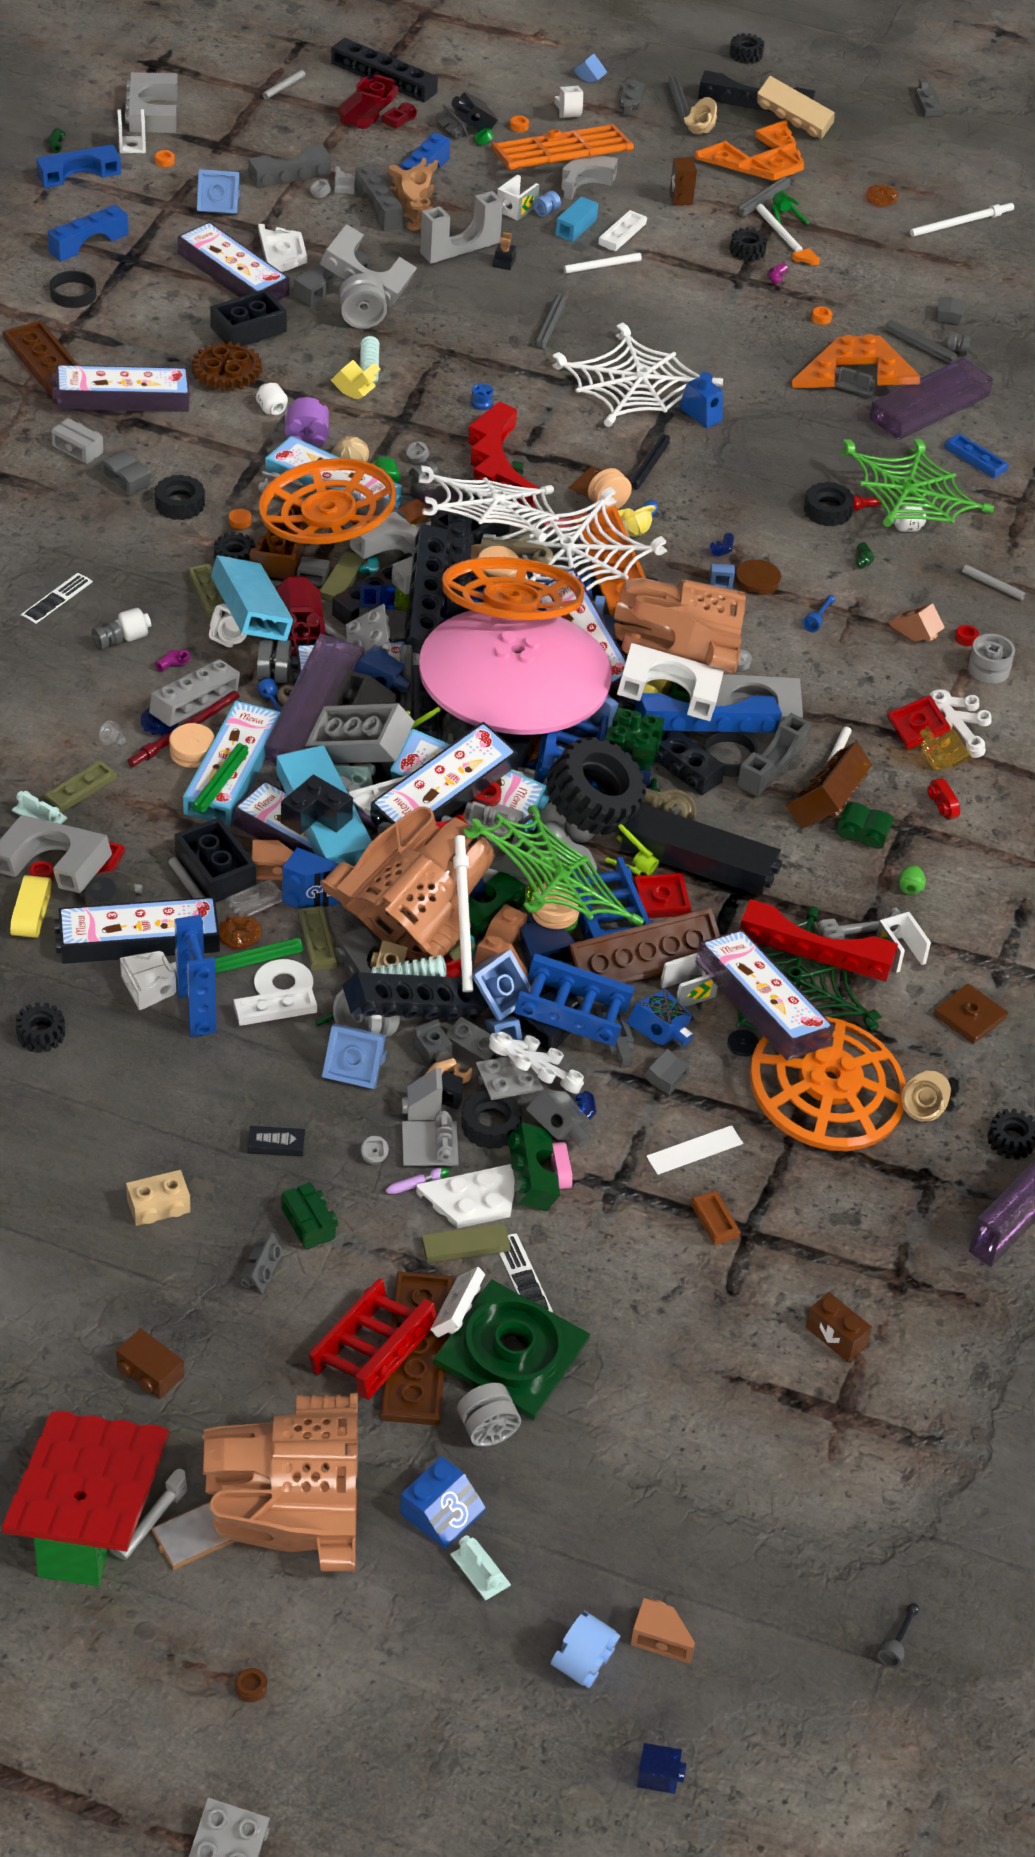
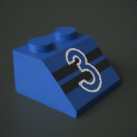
M297 847L283 866L282 902L298 909L340 904L341 902L323 890L320 883L339 863Z
M441 1456L401 1494L400 1514L442 1548L446 1549L485 1511L486 1507L466 1475Z

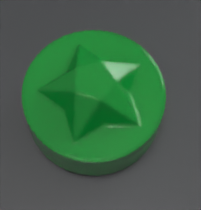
M485 128L474 136V140L477 145L488 144L494 137V134L490 128Z

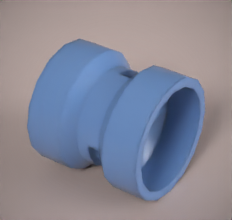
M549 191L533 201L534 210L541 217L554 212L561 206L560 197L554 191Z

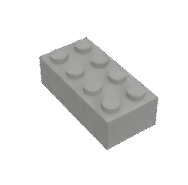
M399 703L324 706L305 746L313 748L324 745L333 763L396 762L414 724V720Z

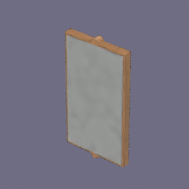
M210 1502L151 1528V1532L159 1544V1552L164 1553L173 1570L236 1542L232 1539L222 1538L215 1532Z

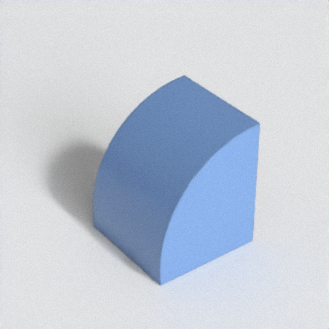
M592 54L573 69L575 74L586 82H595L607 73L595 54Z
M711 563L709 568V585L733 589L734 565Z
M509 1014L501 1021H497L495 1017L485 1020L486 1029L489 1034L504 1032L514 1040H522L520 1022L516 1017Z

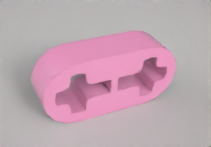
M552 1143L554 1152L550 1155L553 1172L557 1173L559 1189L572 1188V1171L566 1143Z

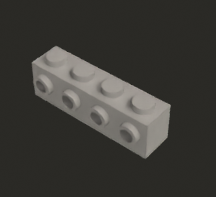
M218 659L151 693L149 713L168 726H172L209 707L234 690L238 692L240 672Z

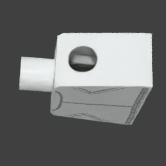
M157 951L120 958L121 977L139 1010L145 1009L176 993V962L169 964L163 952Z

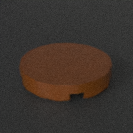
M752 559L744 561L736 570V583L741 589L751 594L753 591L758 592V595L772 593L778 589L781 581L779 569L772 563L764 560Z

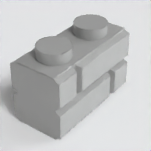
M69 418L51 431L53 447L85 464L93 461L94 457L97 458L104 451L103 436L99 432L92 431L84 427L83 424Z

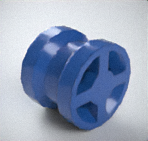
M484 383L474 385L472 388L473 397L471 405L477 410L490 409L493 404L491 398L493 396V388Z

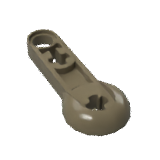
M600 786L598 791L605 794L603 788ZM646 788L643 804L673 814L675 811L672 812V808L678 805V810L681 809V813L678 814L679 816L695 820L697 806L690 794L683 790L657 792Z

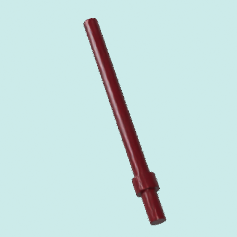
M235 690L181 725L188 723L201 724L239 699V693ZM172 731L154 743H148L141 747L140 752L127 760L128 764L131 767H135L144 760H150L155 757L159 750L170 744L169 739Z

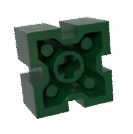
M618 707L605 740L610 741L609 743L612 745L617 744L620 746L623 752H628L632 756V761L637 762L641 770L650 772L655 759V752L658 751L662 741L665 718L648 714L643 718L640 712Z

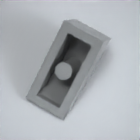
M435 1068L407 1086V1097H402V1114L407 1113V1121H435L436 1116L441 1111L442 1104L441 1068Z

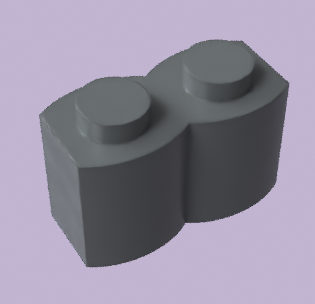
M121 450L101 460V474L110 483L115 484L125 495L130 496L150 486L151 472L149 468L140 462H136L135 457L128 452Z

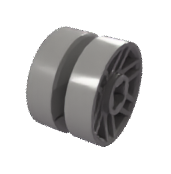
M984 634L977 637L973 642L968 663L969 673L978 681L988 684H997L1005 681L1010 675L1014 659L1015 647L1013 643L1006 637L997 634Z
M488 1383L476 1387L468 1392L459 1401L457 1406V1412L465 1425L466 1431L472 1443L477 1446H491L500 1443L513 1435L521 1424V1417L506 1387L500 1383Z

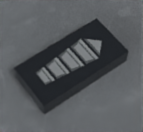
M250 1126L248 1153L303 1156L305 1129Z

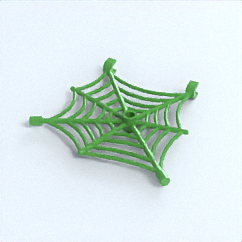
M851 439L843 440L846 449H840L839 452L842 456H852L860 464L865 478L864 481L859 482V485L865 486L885 508L887 515L883 520V525L886 527H890L894 519H924L953 524L955 517L963 511L978 508L982 512L992 514L994 510V505L987 503L979 504L965 496L954 482L956 474L949 473L938 467L924 454L926 447L921 439H914L913 442L916 444V449H910L909 452L912 455L902 458H879L856 453L853 441ZM920 456H922L928 462V464H930L932 467H934L935 469H937L945 475H941L940 473L934 471L926 464H924L920 460ZM915 458L913 463L905 465H889L870 461L900 462ZM863 463L872 470L875 478L874 482H868L867 469ZM918 463L926 470H928L929 472L933 473L938 477L935 478L932 475L926 473L924 470L917 466ZM880 467L892 468V469L908 468V467H912V468H911V470H907V471H890V470L882 469V468H880ZM916 470H918L920 473H922L924 476H926V477H928V478H930V479L927 480V479L924 478L923 476L919 475V474L916 472ZM877 472L882 475L883 483H878ZM909 474V477L895 476ZM914 475L921 479L922 482L914 479ZM951 479V485L963 499L956 496L948 488L946 480ZM942 481L944 489H945L946 492H947L948 494H950L951 496L947 495V494L940 488L938 482ZM934 483L935 487L941 494L936 493L931 488L930 484ZM872 487L878 489L889 501L892 507L891 513L885 501ZM882 488L888 491L895 498V500L897 501L895 505L890 496ZM891 489L896 490L899 493L900 497H898ZM926 495L934 497L931 502L925 498ZM938 498L944 500L939 508L934 505ZM903 500H914L923 502L924 504L903 502ZM949 501L955 502V503H952V504L946 509L945 512L942 511V508L944 507V505H945L947 502H949ZM959 504L967 505L957 510L951 517L948 515L953 507ZM900 506H916V507L929 508V509H932V510H934V511L913 510V509H899V507H900ZM896 513H918V514L937 515V516H942L943 518H940V517H932V516H921V515H895V514H896Z
M531 805L527 809L529 814L532 812L536 813V816L531 819L533 821L531 824L514 823L503 818L500 814H496L495 818L498 822L493 827H484L478 819H471L473 826L463 830L468 838H476L481 834L486 836L520 868L534 890L532 893L534 899L523 904L529 912L540 910L545 903H556L585 914L589 920L593 919L594 914L609 913L628 918V922L636 927L642 926L644 919L635 913L630 914L601 879L589 861V857L580 854L568 846L540 821V813L535 805ZM501 824L508 829V832L501 837L489 832L498 829ZM536 825L539 832L536 834H529L522 832L518 829H515L514 827L527 829L532 828ZM511 834L519 839L515 845L505 841ZM541 836L543 841H531L526 839L525 837L537 838ZM523 843L529 850L525 852L518 847ZM545 845L547 850L537 849L535 846ZM533 852L538 858H536V857H534V856H532V855H530V854ZM513 854L516 855L532 873L533 877L539 885L541 895L531 876L528 874L523 865L513 856ZM527 861H529L542 876L547 886L546 888H544L539 876ZM585 862H586V864L588 865V867L590 868V870L592 871V873L594 874V876L596 877V879L599 881V883L601 884V886L598 884V882H597V881L595 880V878L592 876V874L590 873L589 869H588L587 866L585 865ZM580 865L588 875L589 879L598 889V891L602 894V896L599 895L588 882V880L586 879V877L584 876L583 872L579 867ZM574 869L577 870L578 874L580 875L581 879H582L583 882L586 884V886H585V885L582 883V881L578 878V876L576 875ZM574 888H578L583 892L578 894ZM554 889V890L562 891V892H564V893H566V894H563V893H560V892L551 891V890ZM547 895L558 896V897H561V898L570 900V901H572V902L578 904L579 906H576V905H574V904H572V903H569V902H566V901H563V900H558V899H553V898H551V899H545V898L547 897ZM592 896L597 900H587L583 902L580 897ZM599 904L611 909L589 911L586 905Z

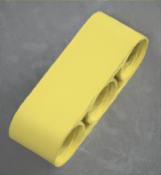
M24 875L11 919L10 930L12 936L39 937L50 899L51 878Z

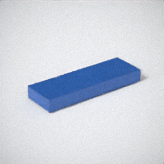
M960 433L945 442V449L994 479L1008 470L1009 463Z

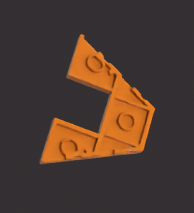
M787 120L756 130L755 137L772 148L766 152L749 157L727 141L695 151V159L772 181L804 170L803 158H801V153L796 148V141L791 136L792 132L788 129Z
M845 335L836 338L792 380V388L835 387L837 365L878 364L877 386L920 384V375L880 335Z

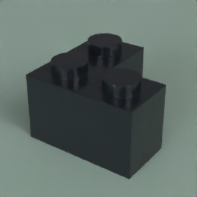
M314 774L281 801V824L300 835L316 821L337 833L353 819V797Z

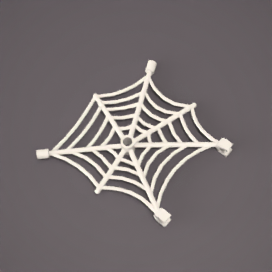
M625 323L617 325L621 333L617 334L616 337L622 340V342L605 355L590 360L570 363L567 362L563 354L558 352L553 355L557 363L552 364L557 370L562 368L568 369L576 377L578 388L575 391L577 393L591 394L605 402L612 413L604 420V424L607 427L612 426L616 416L630 412L652 410L666 413L669 408L682 399L683 394L666 407L663 404L670 397L683 390L686 384L677 388L662 400L659 397L664 390L678 381L689 382L696 379L675 369L668 362L670 359H673L678 366L697 378L700 375L680 363L675 357L676 352L671 354L659 352L638 343L630 336V329ZM625 342L628 345L625 351L613 360L594 366L584 365L607 358L620 349ZM632 343L645 351L665 356V358L653 357L635 349ZM630 350L632 356L626 362L615 367L603 368L617 362ZM636 353L639 354V355L642 356V357H645V358H648V359H651V360H655V361H659V362H658V363H655V362H651V361L644 360V359L638 357V356L636 355ZM632 359L635 363L625 370H617L628 365ZM665 363L672 371H674L681 377L673 376L662 365ZM635 366L637 367L636 372H630ZM660 367L666 375H660L655 370ZM572 368L581 369L585 373L589 381L588 386L582 387L578 374ZM587 370L595 371L601 383L593 384ZM600 372L608 373L611 381L604 382ZM613 374L621 375V378L614 379ZM712 378V383L717 387H722L723 378ZM648 379H658V381L651 385ZM666 380L671 381L664 387H662L657 393L654 390V388L658 384ZM617 384L624 387L628 391L627 394L624 395L623 392L612 385ZM601 387H608L616 391L623 399L620 402L612 392ZM636 388H647V389H649L650 392H647V391H635V389H636ZM594 389L610 395L618 406L613 410L612 405L605 397L590 390ZM632 394H643V395L653 396L654 398H651V397H630V396H631ZM633 400L654 401V402H629V403H626L627 401H633ZM634 405L659 406V407H638V408H632V409H626V410L620 411V410L622 409V407L634 406Z
M421 465L422 472H427L429 475L427 477L420 476L419 482L430 483L432 480H436L447 492V498L441 504H437V501L433 498L425 497V502L433 505L431 509L423 508L422 513L425 515H434L438 510H443L469 517L478 521L479 524H508L533 532L534 537L541 542L547 539V535L538 527L544 522L559 519L545 498V495L554 492L552 485L534 489L490 481L486 477L483 480L452 479L434 475L430 467ZM447 485H450L458 493L459 500L457 502L448 503L451 499V492ZM459 489L469 494V501H462V492ZM473 494H475L479 498V500H474ZM541 494L543 503L549 513L542 509L536 499V495ZM533 496V501L538 510L532 508L525 497ZM521 498L524 505L519 504L516 499ZM521 512H530V513L523 514V515H521V516L518 514V513H521ZM544 518L535 527L530 524L533 520Z
M612 487L602 491L600 500L587 508L570 513L556 514L559 518L569 517L594 508L589 515L578 519L549 521V524L541 530L544 532L552 526L553 530L546 535L548 538L556 532L558 537L550 542H541L538 539L526 541L544 545L547 548H561L553 556L549 565H552L555 561L568 562L569 567L552 565L563 570L575 573L574 568L587 562L594 563V565L585 567L575 574L576 577L594 568L602 567L606 569L588 574L580 580L581 583L599 574H615L614 576H607L594 581L584 588L585 593L595 585L607 580L621 578L628 580L629 576L627 573L638 559L651 552H654L656 555H662L667 552L662 546L666 544V540L662 536L654 539L651 545L648 546L626 537L613 526L605 509V505L610 506L617 502L612 497L616 493ZM601 508L603 516L611 529L622 539L633 545H622L610 538L602 530L597 516ZM593 518L599 532L614 545H606L593 536L589 528V523ZM538 520L536 523L532 524V526L535 527V525H536L540 520ZM584 521L583 524H579L573 527L559 528L557 526L568 525ZM585 528L587 534L597 544H589L584 539L582 532ZM522 529L515 533L501 537H496V535L484 534L483 537L494 538V540L512 539V537L525 533L529 530ZM578 529L577 531H574V532L562 534V532H564V531H572V530ZM580 536L584 544H574V542ZM590 549L599 550L594 557L588 555ZM604 550H613L608 554L604 562L597 559ZM618 550H628L619 558L614 567L607 565L609 559ZM634 550L644 551L627 565L624 573L617 570L622 560ZM521 554L524 559H528L526 554ZM585 558L584 560H580L577 563L573 564V562H575L576 560ZM533 573V576L529 579L532 581H555V579L550 577H541L537 573Z

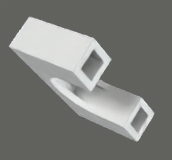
M631 643L617 695L640 701L647 682L655 679L670 680L683 686L690 694L687 715L711 721L724 670Z

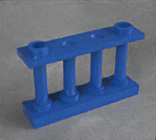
M603 715L597 726L582 721L571 727L593 734V737L600 741L605 739L609 727H606L608 717ZM561 730L541 734L533 780L544 783L551 766L554 764L553 759L558 758L564 751L556 745L558 740L570 744L581 738ZM585 777L590 785L598 791L600 785L592 779Z
M617 857L616 871L599 873V876L604 883L618 881L621 889L612 890L611 892L617 900L626 899L629 907L625 909L630 914L635 913L643 918L644 922L642 925L654 923L647 916L632 881L630 867L625 865L622 857ZM574 869V871H575L576 875L578 876V878H579V879L582 881V883L586 886V884H585V883L583 882V880L581 879L580 875L577 873L576 869ZM593 874L592 876L595 878V880L598 882V884H600L599 881L596 879V877H595L594 874ZM585 876L588 882L591 885H594L592 881L589 879V877ZM575 888L578 894L583 892L582 890ZM592 896L580 897L583 902L587 900H597ZM591 904L586 905L589 911L593 910ZM579 912L578 923L585 940L636 927L629 926L605 931L600 929L599 922L626 917L609 913H597L593 915L592 920H589L581 912Z
M201 914L174 919L176 986L179 998L188 997L190 1037L216 1033L214 957L204 959L203 920Z
M535 953L527 977L534 980L529 993L520 991L514 1013L615 1047L622 1025L615 1023L619 1010L627 1012L635 987ZM544 984L559 989L554 1002L539 997ZM569 993L584 997L580 1010L564 1006ZM594 1001L609 1006L605 1019L590 1014Z

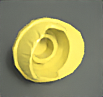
M650 505L636 511L630 508L618 510L621 519L625 522L629 536L638 537L648 531L652 522L651 513L655 510V507Z

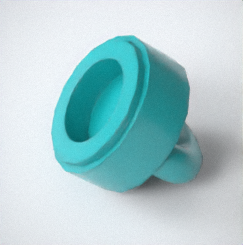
M369 557V564L359 567V572L362 574L371 575L380 570L377 557Z

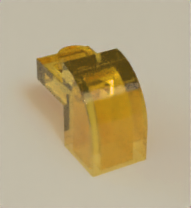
M929 727L920 731L924 738V741L921 742L923 746L921 751L932 768L936 770L954 768L971 758L963 741L954 729L939 738L934 736Z

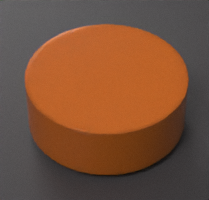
M514 116L510 119L509 127L515 132H525L529 129V120L524 116Z
M161 150L155 154L156 165L160 167L174 165L175 155L171 151Z
M816 307L812 310L811 320L819 325L829 324L832 320V311L827 307Z
M235 509L229 513V524L235 529H246L252 523L251 513L248 510Z

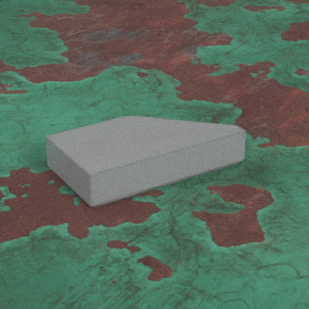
M336 166L335 193L354 194L355 177L350 173L345 174L341 171L340 167Z

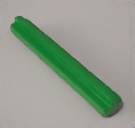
M238 743L193 802V810L195 812L198 811L202 814L207 810L248 755L247 745Z
M297 937L214 958L215 974L301 953L303 951L302 942Z

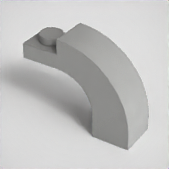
M594 156L579 158L569 162L562 171L561 187L564 190V199L572 200L577 188L586 183H601L612 186L617 175L618 158Z

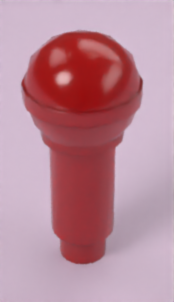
M859 495L854 496L853 510L859 511L864 507L881 505L877 497L864 498Z

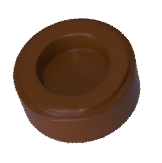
M248 1668L241 1671L235 1680L237 1696L245 1702H256L262 1699L267 1692V1678L265 1674L256 1668Z

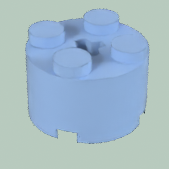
M584 1610L583 1614L579 1615L566 1634L561 1646L562 1651H556L551 1665L580 1685L590 1688L597 1678L602 1664H606L613 1654L615 1645L621 1635Z

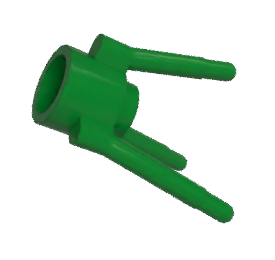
M784 190L777 192L773 196L774 204L771 208L774 211L775 219L780 224L778 210L785 212L789 209L806 225L809 224V221L792 205V203L799 205V201L788 195Z

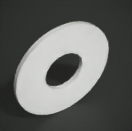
M278 959L264 964L257 971L254 978V986L259 995L286 991L276 988L272 983L274 977L280 974H288L295 979L294 986L286 990L310 986L313 988V976L310 970L303 964L289 959Z

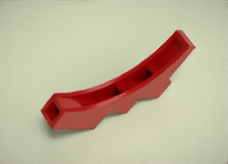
M501 401L469 425L468 443L473 445L471 447L470 465L476 467L474 468L473 479L483 480L486 477L490 481L538 489V486L527 481L513 469L502 450L506 437L516 427L517 409ZM533 496L525 497L528 504L534 508L536 505L533 501ZM521 498L516 499L517 502L524 505Z

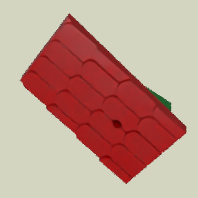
M67 1411L51 1412L2 1526L3 1533L34 1538L38 1577L92 1586L100 1585L109 1549L128 1551L168 1441L169 1429L152 1424L137 1425L126 1420L110 1421L91 1415L85 1417L77 1416Z

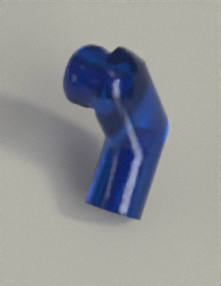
M731 533L724 534L722 544L720 541H716V544L712 542L710 545L711 553L714 556L720 557L732 552L734 535Z
M588 1091L579 1092L576 1095L575 1101H579L577 1105L581 1107V1110L590 1121L597 1113L595 1097Z

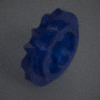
M150 708L141 715V725L144 731H150L152 736L156 733H160L163 736L164 733H169L179 726V722L172 726H168L165 723L162 724L161 720L149 713Z

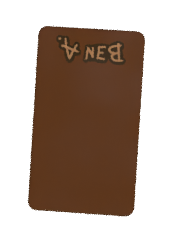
M591 466L568 489L589 498V484L602 470Z

